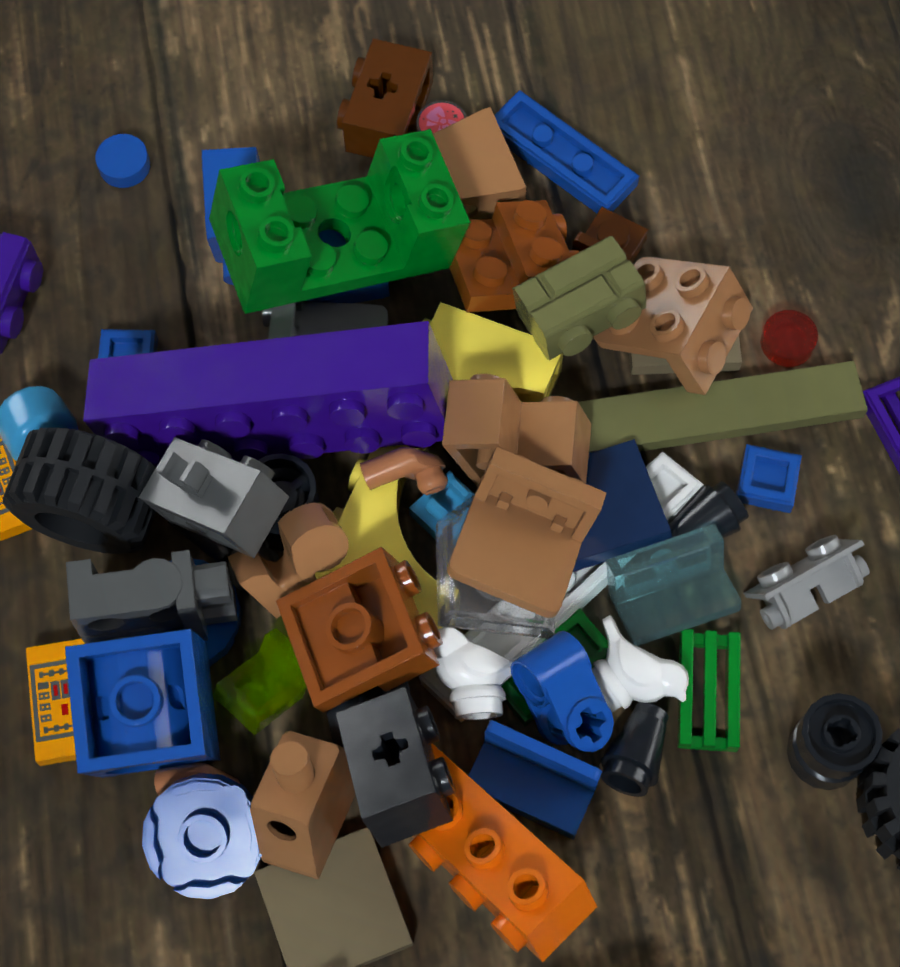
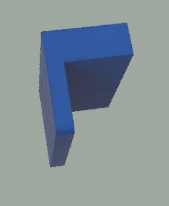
M490 720L485 730L484 743L468 776L505 809L574 840L598 786L602 770L496 721Z

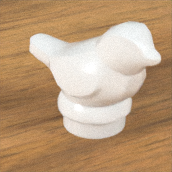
M611 615L602 619L608 639L606 659H600L593 663L595 667L592 668V672L612 713L621 706L624 709L628 708L633 700L653 703L667 696L675 697L681 702L686 701L689 675L682 664L674 660L660 658L630 643L622 636Z
M453 627L438 629L443 644L434 649L440 664L436 667V672L439 680L452 690L449 696V703L454 705L455 719L482 720L502 716V701L506 700V694L501 686L512 676L510 666L515 660H507L495 652L470 642L462 632Z

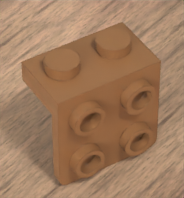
M654 257L640 258L635 262L634 267L644 280L646 308L642 310L640 317L630 326L620 330L610 327L593 336L594 340L603 349L664 358L687 392L706 395L716 375L723 369L726 357L739 333L747 325L753 307L730 266Z
M496 447L477 486L448 562V575L454 580L545 618L555 617L562 606L581 544L602 509L606 492L587 485L579 479L568 477L537 464L522 455Z

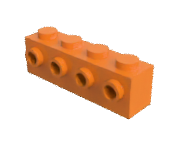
M431 744L435 759L439 757L444 758L455 786L456 793L446 797L453 821L412 836L414 839L408 844L409 847L430 870L435 872L442 865L454 877L448 884L470 909L476 911L481 905L485 906L496 917L490 925L510 948L518 953L526 946L537 958L544 962L597 908L584 879L434 744Z

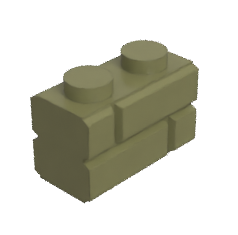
M611 235L512 288L516 311L529 333L533 335L535 342L547 360H551L562 353L565 356H573L580 353L589 346L593 336L610 327L620 330L630 326L640 317L642 310L646 308L644 280L631 261L627 260L626 254Z

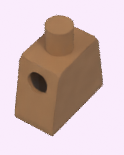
M491 107L482 109L433 133L469 219H492L496 202L526 200V185Z
M286 731L282 735L278 745L271 753L269 765L254 794L250 807L260 854H262L261 859L264 863L319 880L355 797V790L343 747L293 731ZM293 830L296 836H288V833Z

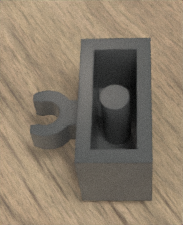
M174 437L138 498L169 522L255 558L289 499V496L272 481L275 472L262 462L249 456H243L240 462L232 460V456L226 450L208 440L201 439L198 446Z

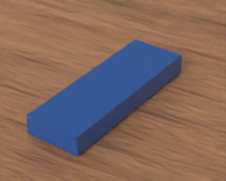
M521 90L494 115L510 151L595 213H598L601 207L613 212L638 186V174Z

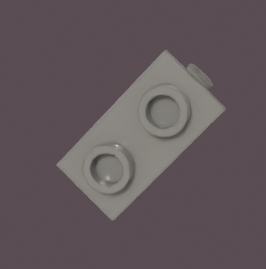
M837 535L822 538L805 549L808 556L791 566L789 562L779 563L761 572L757 576L760 584L744 592L746 598L764 601L766 607L760 610V614L769 629L773 630L778 626L782 629H787L792 624L819 610L810 591L812 588L817 587L824 603L829 604L863 585V578L870 573L868 565L860 555L853 557L851 552L864 546L862 540L838 539Z

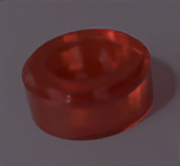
M795 310L779 311L773 314L765 323L760 338L761 348L766 357L777 365L784 367L798 366L805 363L811 357L818 341V331L814 322L804 313Z

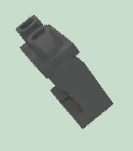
M190 550L171 552L172 562L165 559L152 558L141 562L132 570L98 574L91 559L66 562L70 621L85 644L192 629L204 641H208L207 625L238 621L235 590L232 581H230L226 561L195 565Z

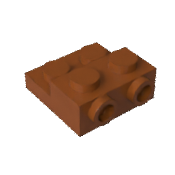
M547 200L496 202L492 219H469L471 223L453 259L450 270L467 313L516 309L513 287L579 253V251L568 249L565 243L567 237L566 220L561 213L552 214Z
M382 547L276 600L313 706L323 713L376 686L387 692L440 665L434 652L435 648L443 644L440 632L428 612L419 614L413 596L422 592L419 580L408 561L403 560L399 563Z

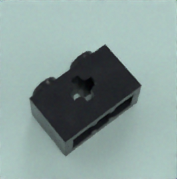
M405 686L336 713L361 818L381 848L453 821L446 797L456 793L455 786L444 758L439 757L435 759L431 744L440 741V735L433 715L427 705L418 708Z

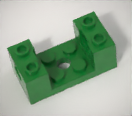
M431 129L380 139L366 177L285 193V186L274 159L219 169L209 217L244 314L449 269L471 223ZM324 230H334L345 238L347 244L340 247H332L321 240L319 233Z

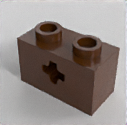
M372 39L366 58L358 57L352 77L354 91L351 99L344 98L338 111L337 128L343 130L345 152L373 158L380 139L416 132L420 115L424 110L433 84L432 52Z

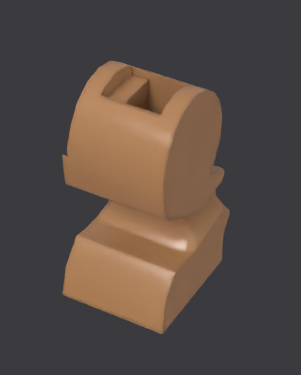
M313 502L301 505L287 512L279 520L278 525L284 553L278 561H267L259 552L255 558L240 552L228 556L239 584L276 619L281 616L276 600L317 580L315 577L316 572L334 568L341 563L349 548L348 538L341 526L338 525L332 510L324 504Z

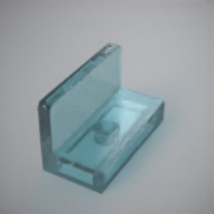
M715 524L606 560L609 597L634 645L639 646L741 610V598L724 570V539Z

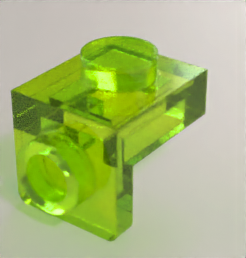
M273 628L265 634L259 652L216 685L213 697L253 735L259 733L302 699L307 689L290 640L277 628Z

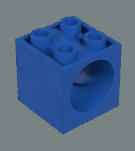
M192 629L65 647L78 774L104 778L184 764L221 760L207 643Z

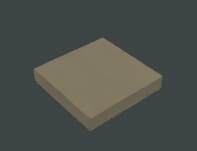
M368 827L336 839L319 880L274 865L254 871L287 967H362L413 946L374 838Z

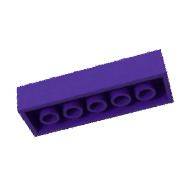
M429 321L90 359L83 421L94 434L130 448L151 462L155 467L159 464L174 437L198 446L201 439L208 440L226 450L232 456L231 459L240 462L243 456L259 460L266 455L278 453L293 455L301 459H314L320 457L323 453L351 451L365 454L374 452L380 447L399 445L425 448L443 439L449 382L453 378Z

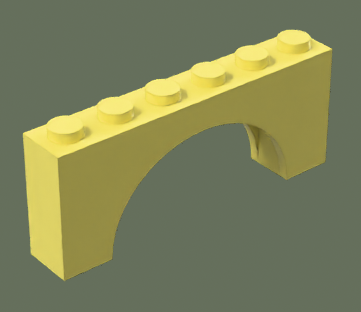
M440 302L432 320L427 318L423 320L429 321L453 380H470L476 374H492L505 378L521 402H541L543 398L551 396L561 373L563 353L551 360H547L535 342L533 335L470 312L467 313L464 310ZM399 445L390 447H380L376 451L371 452L367 460L378 457L400 447L409 446ZM425 447V448H415V449L425 451V449H426L427 447ZM359 458L350 475L348 490H351L352 493L344 509L336 507L333 511L338 525L341 526L348 538L349 548L341 563L334 568L316 572V579L382 547L399 563L406 560L413 568L422 589L421 593L413 596L419 614L428 612L438 629L452 627L458 613V592L435 580L420 566L408 549L400 529L399 507L407 478L403 477L370 490L360 467V463L367 460Z

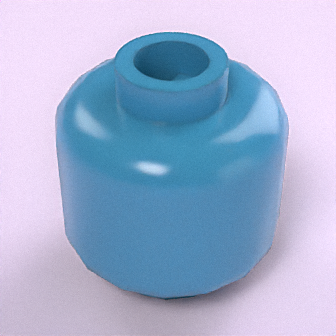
M32 386L18 390L6 398L0 406V439L15 461L18 460L25 439L32 430H39V428L78 430L76 419L63 399L53 389L44 386Z

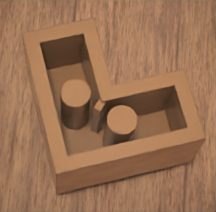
M476 374L470 380H450L442 446L476 487L496 447L522 455L537 464L568 477L579 479L586 484L592 424L578 401H573L563 396H548L543 398L541 402H521L505 378L492 374Z

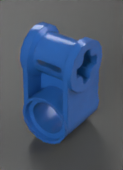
M558 631L512 662L510 667L514 683L524 696L537 724L538 732L543 739L556 745H566L569 743L572 747L583 752H595L604 747L613 732L614 719L612 711L608 707L592 672V665L588 654L573 635L566 631Z

